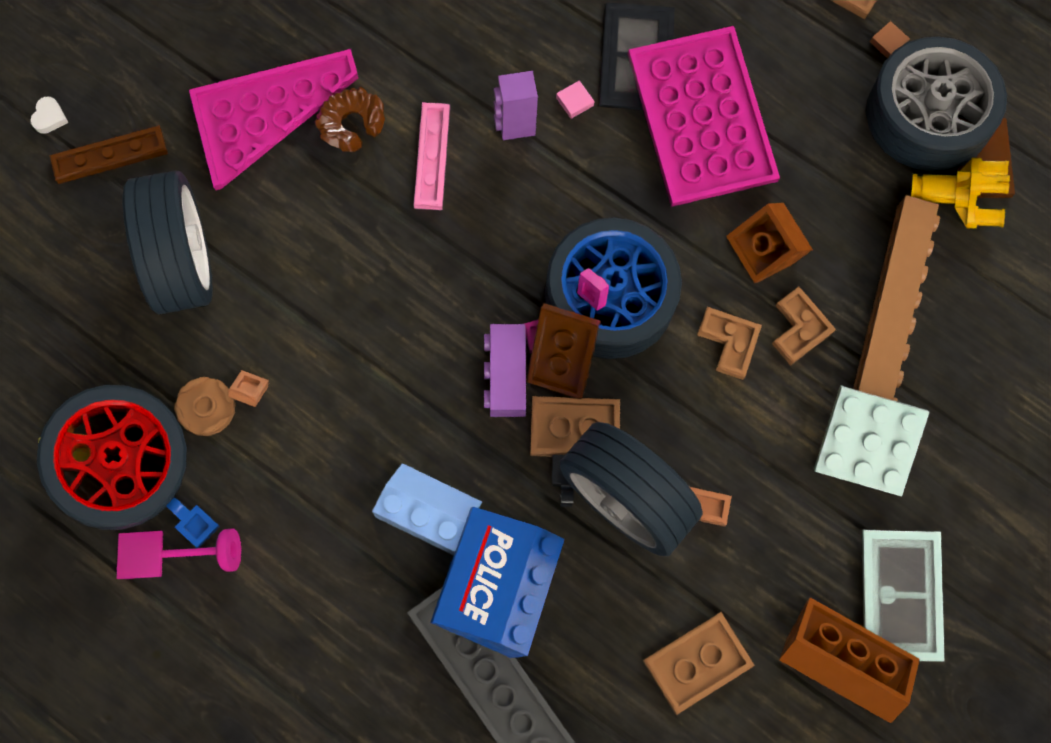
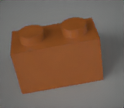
M784 203L767 204L726 236L754 283H758L791 266L813 250Z

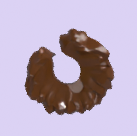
M362 87L358 89L351 88L350 90L344 89L342 93L336 92L334 96L330 95L328 100L323 102L320 113L316 115L315 124L321 133L320 138L344 152L359 150L362 148V141L358 134L344 129L341 122L349 114L357 113L364 120L367 135L378 136L382 131L385 121L384 105L381 99L376 94H368Z

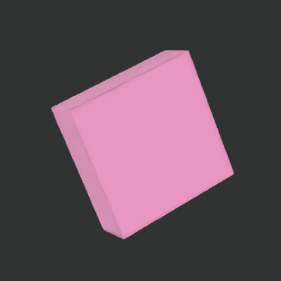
M580 80L556 94L557 100L570 119L594 106V100Z

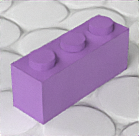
M533 71L498 76V87L494 88V123L496 131L501 130L503 140L534 136L536 131L538 95Z
M490 324V334H484V351H490V362H484V379H490V390H484V408H490V417H525V324Z

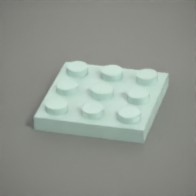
M840 385L814 471L902 496L929 411Z

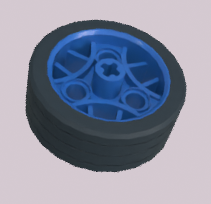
M615 217L596 219L582 224L568 233L555 248L548 265L545 301L548 305L580 315L590 314L589 317L593 319L595 314L612 318L613 321L610 327L602 325L599 327L593 357L606 359L626 358L649 348L667 330L680 300L682 287L680 266L673 250L660 235L649 227L633 220ZM586 257L597 265L592 271L602 277L609 285L606 306L598 311L577 295L580 273L585 271L579 262ZM620 258L627 264L625 266H617L613 260ZM571 271H573L576 277L568 278V275ZM651 275L655 284L642 288L638 277ZM657 294V303L650 296ZM634 304L638 306L640 311L638 313H630L625 306ZM617 323H620L622 327H616Z

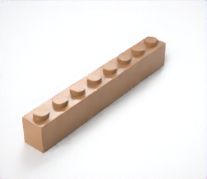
M905 195L897 206L853 387L855 390L898 401L897 398H894L896 387H900L904 376V371L900 369L902 361L907 359L910 345L906 344L908 335L912 334L916 325V318H913L914 309L918 308L922 299V292H919L920 283L925 281L928 273V266H925L926 258L931 255L934 247V241L931 240L932 232H935L939 225L940 216L937 215L939 204Z

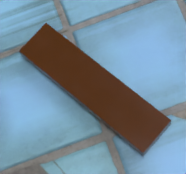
M158 125L49 156L55 180L58 184L166 155L168 150L162 129Z

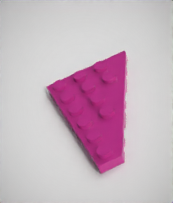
M351 49L189 90L215 190H220L320 110L323 107V102L327 101L330 95L334 96L336 92L341 93L358 79Z

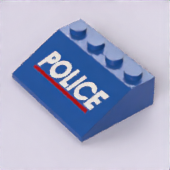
M471 507L430 623L509 658L528 656L564 539L538 526Z

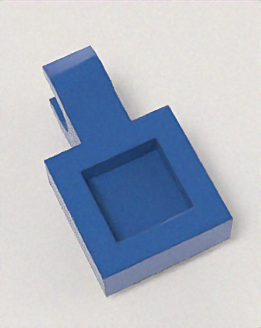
M175 497L166 505L181 520L175 528L196 548H200L220 527L197 505L189 511Z

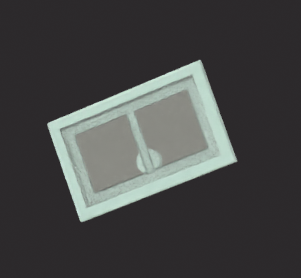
M862 530L864 628L920 659L919 661H944L941 532Z

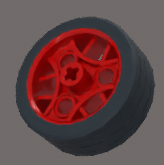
M104 385L80 392L69 398L54 411L44 426L38 443L37 467L41 483L50 499L66 515L86 526L102 530H122L141 525L154 518L174 498L181 486L185 473L187 447L182 428L177 419L159 399L143 390L129 386ZM112 412H125L127 414L117 423ZM106 413L113 427L104 432L92 434L89 419L95 415ZM84 422L87 435L73 434V431ZM131 427H138L143 431V436L139 441L131 442L125 437L126 431ZM159 435L165 450L150 447L149 444ZM80 446H86L91 450L90 457L85 461H76L73 458L75 449ZM119 453L120 461L116 462L113 460L109 463L107 456L109 454L115 456ZM144 453L166 458L163 472H141V462ZM64 471L79 472L69 487ZM86 475L93 477L103 485L88 501L75 494V491ZM126 478L133 481L134 489L131 493L124 495L117 492L116 485L121 479ZM142 479H159L155 487L147 492L142 482ZM108 492L113 507L96 505L95 503Z

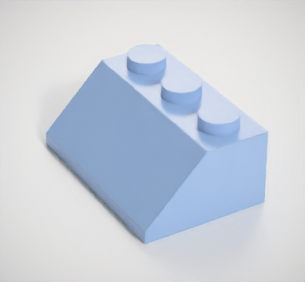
M402 463L386 484L372 512L376 518L454 555L470 508H480L482 501Z

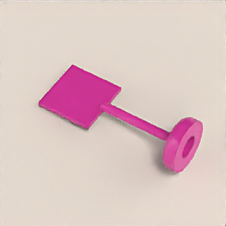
M224 529L218 535L216 547L163 550V531L119 533L117 579L162 577V558L216 555L217 562L222 570L226 572L236 571L241 561L240 537L235 529Z

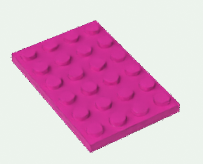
M734 26L628 50V58L671 207L779 181L778 169Z

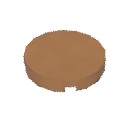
M200 377L189 381L180 389L174 410L177 420L187 431L197 436H211L221 432L230 424L235 414V400L228 397L229 389L223 382L217 379H209V377Z

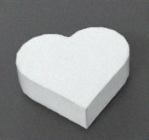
M52 97L41 98L36 104L37 111L31 116L32 126L37 132L44 134L69 123L61 107Z

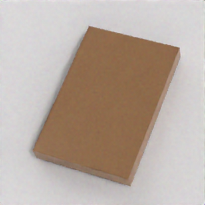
M532 396L530 456L552 457V455L567 454L586 430L596 422L608 423L620 429V399Z
M722 612L643 660L676 715L755 666Z

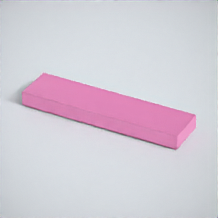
M422 102L414 208L442 210L450 104Z

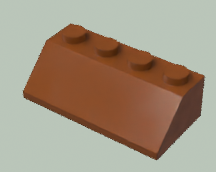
M809 598L786 639L779 660L887 722L892 723L910 704L920 659L816 600Z

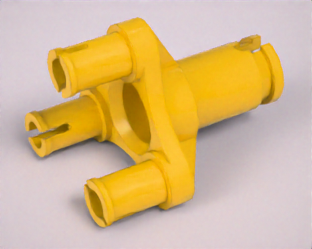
M971 158L961 171H957V175L923 174V176H917L918 174H913L911 197L932 203L955 204V209L966 228H977V226L1004 227L1005 209H978L976 201L977 195L981 193L1008 194L1010 175H1008L1009 161H982V158Z

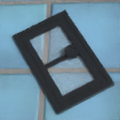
M605 3L599 96L600 107L643 110L628 58V50L673 40L675 7Z

